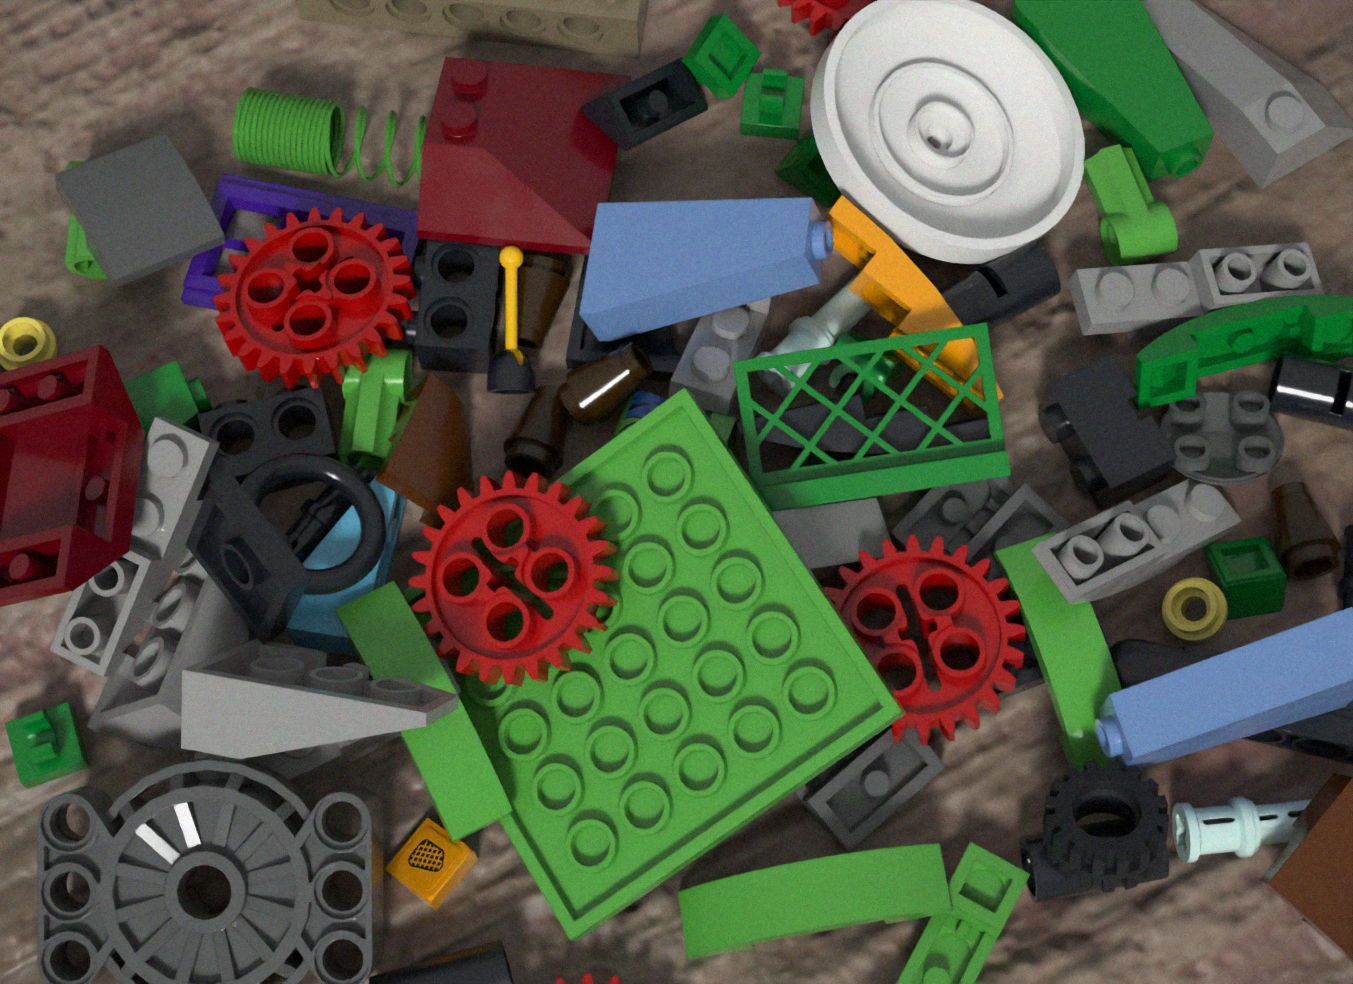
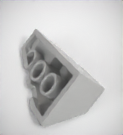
M1142 1L1211 128L1260 189L1267 187L1353 136L1352 120L1323 85L1197 1Z
M186 546L175 564V571L182 577L177 585L173 586L162 597L159 603L152 602L142 619L152 627L134 657L122 653L109 674L87 726L97 733L182 753L193 751L181 748L182 669L248 642L249 626Z
M254 639L182 669L181 748L208 753V758L246 761L250 757L426 727L458 709L459 695L403 677H385L371 681L369 680L368 666L352 662L343 664V667H327V653L275 642H267L263 645L260 640Z

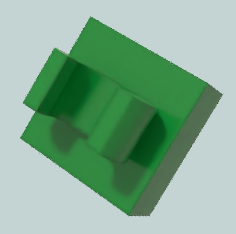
M725 14L710 17L681 61L687 66L693 80L698 85L704 84L719 100L734 97L762 53Z
M764 68L763 74L750 72L746 77L740 135L798 141L805 78L787 76V70Z
M858 331L842 332L835 346L869 341L871 339ZM888 350L883 353L869 373L885 385L894 383L899 378L906 363ZM874 353L849 356L848 358L861 368H864ZM844 363L838 365L830 375L829 386L834 389L841 388L847 376L852 372H856ZM866 379L863 380L864 387L860 393L862 405L873 401L879 392V389Z
M68 702L5 723L19 781L27 789L90 768L76 712Z

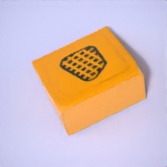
M426 818L385 867V870L436 911L477 862L478 858L474 850L464 842L459 840L452 843L445 829L429 818Z

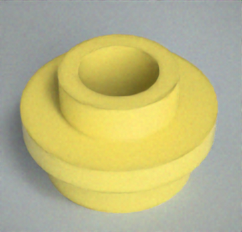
M18 317L8 321L0 329V364L6 371L55 358L57 355V338L52 329L41 320ZM30 343L37 344L32 352L19 356L20 350L25 345Z
M1191 577L1175 583L1168 590L1162 603V616L1167 628L1174 635L1185 641L1201 642L1214 637L1223 628L1228 616V604L1225 595L1214 583L1204 578ZM1196 600L1204 601L1207 606L1205 616L1198 621L1187 620L1185 614L1187 606Z

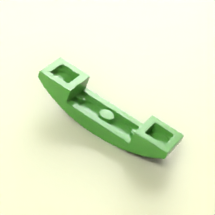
M1053 532L997 550L993 554L1001 577H1006L1009 581L1007 592L1009 599L1019 600L1020 613L1064 734L1059 736V740L1069 768L1075 766L1079 772H1083L1085 762L1093 760L1097 761L1099 768H1107L1108 760L1116 761L1115 756L1107 758L1103 753L1096 734L1095 720L1100 718L1098 712L1109 694L1118 692L1122 688L1091 603L1069 604L1031 551L1037 543L1057 534ZM1141 768L1140 770H1142V779L1144 778L1143 769Z
M394 581L335 609V613L361 664L369 667V675L372 680L385 677H403L458 695L421 625ZM458 698V709L430 725L398 731L423 779V786L452 843L513 813L505 791L460 698Z
M970 842L948 883L953 912L931 916L896 984H974L996 939L1009 918L1030 873Z
M940 843L874 849L798 861L750 871L678 891L685 946L689 960L755 948V943L882 920L886 924L953 912Z

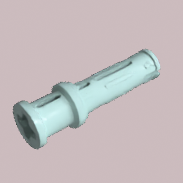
M860 271L812 317L803 316L794 320L789 325L790 334L771 352L762 351L755 358L835 346L842 332H848L872 309V307L847 289ZM832 359L823 360L820 362V365H827ZM812 362L784 367L801 378ZM775 368L756 371L763 382L783 398H786L796 385Z
M1241 796L1232 797L1227 805L1193 808L1188 802L1176 803L1172 811V833L1177 854L1182 862L1193 863L1198 860L1199 855L1235 852L1236 856L1240 858L1250 857L1259 851L1261 845L1289 843L1299 831L1292 824L1312 799L1254 805L1253 801Z

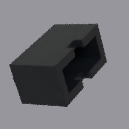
M1113 353L1047 384L1038 411V420L1044 434L1051 443H1060L1071 461L1069 470L1076 487L1084 496L1091 495L1100 511L1165 480L1177 458L1153 417L1150 415L1140 420L1129 402L1135 400L1138 393Z

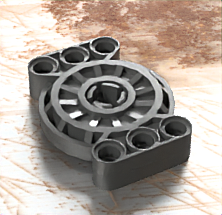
M208 757L181 761L143 777L120 795L115 802L108 793L93 786L78 787L54 796L42 807L37 822V940L40 975L46 984H91L108 971L111 972L120 984H260L275 972L286 978L280 984H298L311 970L320 984H363L381 962L384 950L383 812L381 802L374 792L365 786L350 784L341 786L326 795L315 806L305 792L276 771L249 760L227 761ZM212 770L228 772L231 775L229 779L217 778L200 781L195 772ZM170 777V792L149 802L140 798L142 794L156 783ZM253 780L267 785L286 801L284 802L273 792L254 785ZM336 802H349L357 807L362 817V827L358 834H344L336 828L332 819V811ZM71 803L78 804L84 808L89 816L90 826L86 836L76 834L67 824L66 814ZM297 813L300 814V816L303 818V820L305 821V823L302 821V819L299 817V815H298ZM201 865L217 868L225 874L230 882L232 892L230 903L220 913L214 914V907L204 903L196 893V889H186L187 880L195 876L197 869ZM336 871H350L358 877L363 889L360 901L347 902L337 896L332 884L333 875ZM70 872L79 873L88 882L90 896L87 903L78 902L69 894L66 883ZM345 939L358 945L363 955L362 968L351 970L339 965L333 954L334 941ZM70 940L78 941L88 950L91 961L87 971L78 969L68 959L67 946Z

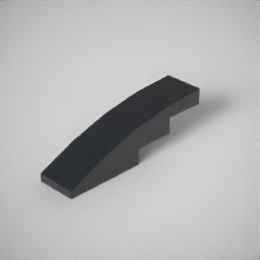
M854 393L842 409L871 431L874 430L886 414V412L865 416L859 393ZM842 396L829 400L836 405ZM818 401L787 408L779 419L810 441L832 410ZM925 403L913 405L931 418L928 405ZM900 408L880 433L879 437L899 452L916 449L931 427L907 409ZM761 414L754 416L757 436L769 421ZM837 415L815 446L821 450L857 453L868 437ZM986 415L950 422L942 426L962 442L989 438ZM738 419L736 423L739 435L744 436L742 419ZM776 425L772 427L764 438L766 441L805 448ZM937 432L927 447L953 443ZM874 442L865 454L889 452Z

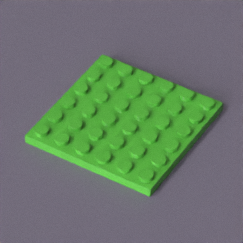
M685 387L556 480L572 488L569 500L579 495L592 503L590 511L585 518L597 516L605 520L608 525L596 540H607L616 545L618 550L610 557L602 560L604 566L620 572L621 578L603 584L602 592L611 595L618 602L617 606L598 607L596 615L608 626L606 632L588 628L584 636L589 641L593 651L587 654L574 648L569 649L568 654L572 665L570 671L558 669L548 662L549 673L547 682L542 683L532 680L526 671L522 687L506 684L503 674L496 685L479 681V669L472 676L462 674L456 671L458 657L446 660L462 692V696L459 698L483 744L513 810V813L499 819L570 941L582 939L907 714L693 394ZM522 518L514 520L506 529L504 538L507 547L516 544L523 535L524 525ZM482 538L478 539L475 543V548L512 579L514 583L512 590L529 596L541 609L546 619H551L554 614L553 609L516 578L514 574L516 568L499 561L486 547ZM566 561L556 564L549 573L548 584L551 592L560 589L568 578L569 570ZM477 566L469 569L462 579L461 588L464 596L473 592L478 585L479 571ZM410 586L401 592L410 608L417 601L426 597L425 590ZM520 609L511 613L505 622L504 631L508 641L517 637L523 628L524 619ZM413 612L422 629L432 619V616H424ZM443 638L436 639L438 645L441 643Z

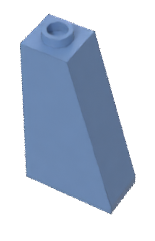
M812 197L598 203L579 315L599 341H614L820 284L823 260L830 259L833 252V230L831 223L823 220Z
M1353 607L1109 694L1098 712L1100 718L1095 720L1096 734L1103 753L1107 758L1115 756L1116 761L1120 762L1119 769L1127 772L1131 765L1141 769L1346 707L1353 700Z

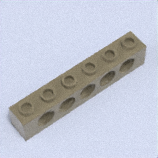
M296 0L302 20L635 59L640 57L648 11L647 0Z

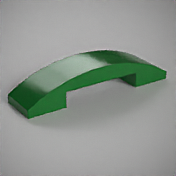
M1317 294L1261 299L1215 310L1180 324L1156 338L1136 355L1134 388L1138 395L1133 400V405L1137 411L1195 397L1198 378L1276 359L1282 351L1298 353L1329 362L1352 357L1353 296Z

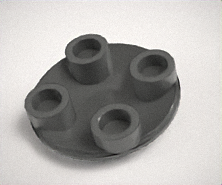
M1243 390L1237 394L1217 391L1199 393L1196 391L1195 397L1169 403L1168 408L1159 420L1158 427L1177 456L1172 467L1191 479L1222 486L1249 483L1268 474L1278 464L1284 449L1283 431L1276 418L1269 412V399L1262 393L1254 390Z

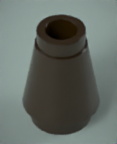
M525 254L523 255V263L518 268V345L532 349H541L544 347L545 338L549 334L571 283L566 278L568 266L563 262L547 256Z
M631 342L624 348H619L567 373V381L559 387L561 400L568 412L580 424L589 426L595 421L604 423L638 388L645 378L653 373V365L644 350L636 343Z
M549 385L539 386L503 444V449L506 453L504 460L506 467L510 471L522 476V478L528 479L532 472L550 479L553 471L561 468L563 464L569 412L561 400L559 388Z
M1290 482L1275 488L1270 493V498L1272 501L1276 556L1282 568L1286 569L1289 578L1293 580H1311L1333 571L1339 564L1337 553L1340 551L1341 545L1313 496L1309 493L1307 484L1303 482Z

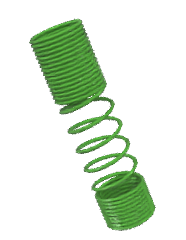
M250 86L242 92L235 110L232 128L233 152L236 159L241 163L284 168L286 170L308 172L327 177L332 174L336 178L346 175L356 162L357 171L366 183H370L378 178L386 165L391 183L394 187L400 188L409 181L415 168L420 184L421 150L426 131V117L424 114L419 117L416 130L415 154L404 179L401 182H397L393 176L390 154L397 114L393 109L389 112L385 130L384 154L377 170L369 178L363 172L360 155L367 118V109L362 104L356 116L354 150L347 166L339 173L335 170L340 160L345 133V114L343 106L339 101L336 100L334 102L332 99L327 100L320 97L317 99L314 96L311 98L310 96L305 97L304 95L299 96L298 94L294 95L292 93L288 94L286 92L282 93L280 91L276 92Z

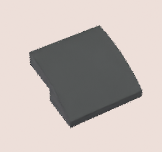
M166 132L54 174L57 192L85 231L88 250L114 288L225 244V235L207 198Z
M1007 477L931 488L889 535L892 544L900 552H906L909 535L915 534L919 542L921 551H929L937 536L943 538L944 555L952 556L961 545L965 544L968 546L967 565L973 567L985 558L991 561V571L986 580L989 583L1002 578L993 554L995 551L1049 533L1056 532L1058 534L1067 530L1071 524L1025 482L1018 488Z
M890 725L791 794L846 852H850L946 766L929 745H921L916 729L907 728L900 744L894 743L892 725Z

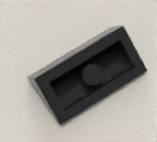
M683 57L603 94L581 107L586 117L625 152L707 111L708 108L687 66L681 61Z

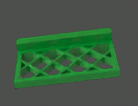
M987 322L733 361L751 482L771 512L1011 476L1008 450L1005 449ZM974 337L978 365L965 383L961 385L934 365L933 362L949 341ZM938 343L927 358L911 348ZM901 349L922 364L900 395L869 373L883 353L888 350ZM874 353L864 368H861L848 358L849 356ZM837 358L859 375L835 405L808 385L806 381L821 361ZM812 362L801 378L784 367ZM775 368L796 385L776 412L772 414L752 399L748 372ZM927 370L933 372L958 391L936 422L906 401V398ZM979 376L981 378L984 401L970 391V388ZM864 379L895 401L873 431L842 410ZM801 388L832 410L810 441L779 419ZM964 396L986 412L989 438L962 442L942 427ZM900 406H903L931 428L916 449L899 452L880 438L879 435ZM754 410L769 420L758 436ZM837 415L868 437L852 459L836 461L815 446ZM774 425L805 447L790 468L763 472L759 445ZM937 432L953 443L927 447ZM874 442L889 452L863 457ZM810 452H813L826 462L800 466Z

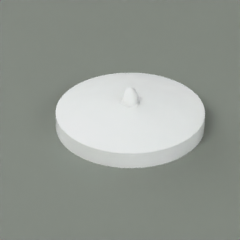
M877 0L857 12L844 25L827 47L817 65L812 82L810 114L815 141L823 163L842 195L901 246L918 254L951 263H989L1032 241L1037 242L1061 220L1075 200L1081 185L1084 172L1083 162L1085 161L1084 134L1075 101L1062 75L1039 45L1019 27L997 12L971 0Z

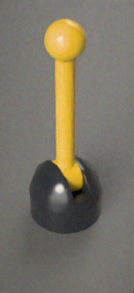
M512 245L503 248L499 255V261L505 268V349L489 362L487 392L492 394L517 395L536 392L534 363L527 354L518 350V268L522 265L524 256L518 247Z

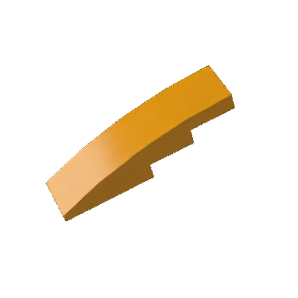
M841 195L823 220L831 223L833 249L861 270L847 289L895 325L887 338L963 326L937 288L893 239ZM967 338L949 341L933 364L963 385L978 365L974 340ZM938 343L911 348L927 358ZM901 349L889 350L905 361L916 372L922 365ZM927 370L923 375L926 380L951 399L958 392L930 370ZM979 376L970 388V391L984 401L981 378ZM996 382L998 402H1000L1004 395ZM965 396L958 404L974 417L986 414L982 408Z

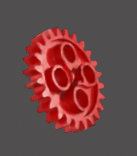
M312 207L307 222L299 223L297 217L290 212L287 213L286 228L278 230L269 222L264 224L267 238L262 242L248 236L243 239L250 252L247 256L229 255L228 260L235 273L218 275L217 280L224 293L213 297V302L220 315L215 317V321L232 356L239 357L247 372L258 368L266 383H270L280 373L287 388L293 389L301 375H307L312 388L318 389L323 374L331 372L338 384H342L345 379V367L352 364L358 371L364 374L368 372L364 359L366 355L372 353L378 357L386 358L388 353L383 339L402 340L404 335L398 320H407L413 317L408 300L416 297V290L411 280V277L414 275L408 258L404 255L397 237L389 239L385 226L381 222L370 228L366 216L362 212L353 217L349 223L341 207H337L332 212L329 220H322L317 207Z
M506 471L501 489L497 481L485 475L480 477V496L477 497L474 493L460 487L457 489V495L461 508L454 511L441 504L437 507V511L445 523L441 530L423 526L421 532L433 545L430 551H416L412 553L413 559L426 565L425 574L410 578L408 585L425 590L426 597L413 604L411 609L415 613L432 616V619L423 627V631L427 638H443L436 650V654L438 657L446 660L458 657L456 671L472 676L479 669V681L496 685L503 674L506 684L522 687L525 672L527 671L532 680L544 683L548 681V662L556 668L568 672L572 669L568 654L569 649L574 648L587 654L593 651L589 641L584 636L588 628L597 631H607L608 626L596 613L599 606H617L618 600L602 591L604 583L621 578V573L604 566L602 560L618 551L617 546L607 540H596L608 526L606 521L597 516L585 518L590 511L592 503L579 495L569 500L572 488L556 481L548 489V479L532 472L525 484L522 476L513 471ZM522 518L524 525L523 535L516 544L507 547L504 538L506 529L514 520ZM482 538L486 547L499 561L516 568L514 572L516 578L553 609L554 614L551 619H546L541 609L529 596L512 590L514 584L512 579L475 548V543L478 539ZM566 561L569 570L568 578L560 589L551 592L548 584L549 573L556 564ZM477 566L479 571L478 585L473 592L464 596L461 588L462 579L469 569ZM520 609L524 619L523 628L517 637L508 641L504 631L505 622L511 613Z
M915 534L909 535L906 552L897 553L889 539L883 540L882 547L883 558L876 561L869 553L862 549L858 552L861 566L859 573L844 566L838 569L839 579L844 590L825 587L824 591L881 676L891 668L901 667L909 670L915 677L914 681L907 688L891 690L907 713L891 724L894 743L900 744L907 728L916 729L921 745L927 746L931 728L940 727L944 736L951 742L955 740V721L962 719L970 728L976 731L980 728V719L977 711L979 706L996 714L1000 711L1001 701L994 692V688L1006 692L1014 691L1016 678L1004 668L1014 669L1023 667L1024 653L1011 647V645L1025 641L1026 629L1025 626L1009 623L1020 615L1021 605L1019 600L1000 601L1008 592V579L1004 577L988 583L986 580L991 571V561L985 558L973 567L967 565L968 546L965 544L961 545L952 556L944 555L943 538L937 536L929 551H921L919 542ZM899 588L908 590L920 633L924 639H928L929 659L941 685V689L937 692H933L928 688L917 646L913 640H909L907 617L896 594ZM933 590H944L954 595L957 601L951 607L937 611L927 607L922 602V599ZM872 609L887 610L894 616L892 623L884 629L872 630L860 623L864 614ZM963 648L974 653L978 661L967 670L957 671L945 665L942 658L953 649Z

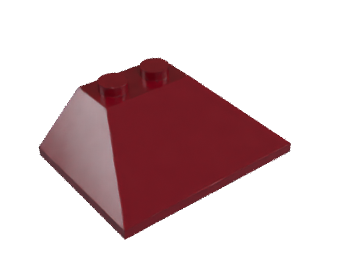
M445 57L423 142L417 238L500 247L512 245L520 249L589 255L597 204L609 203L620 146L588 119L581 107L603 94L631 82V76Z
M100 344L0 373V607L74 591L129 552L145 432L109 350Z

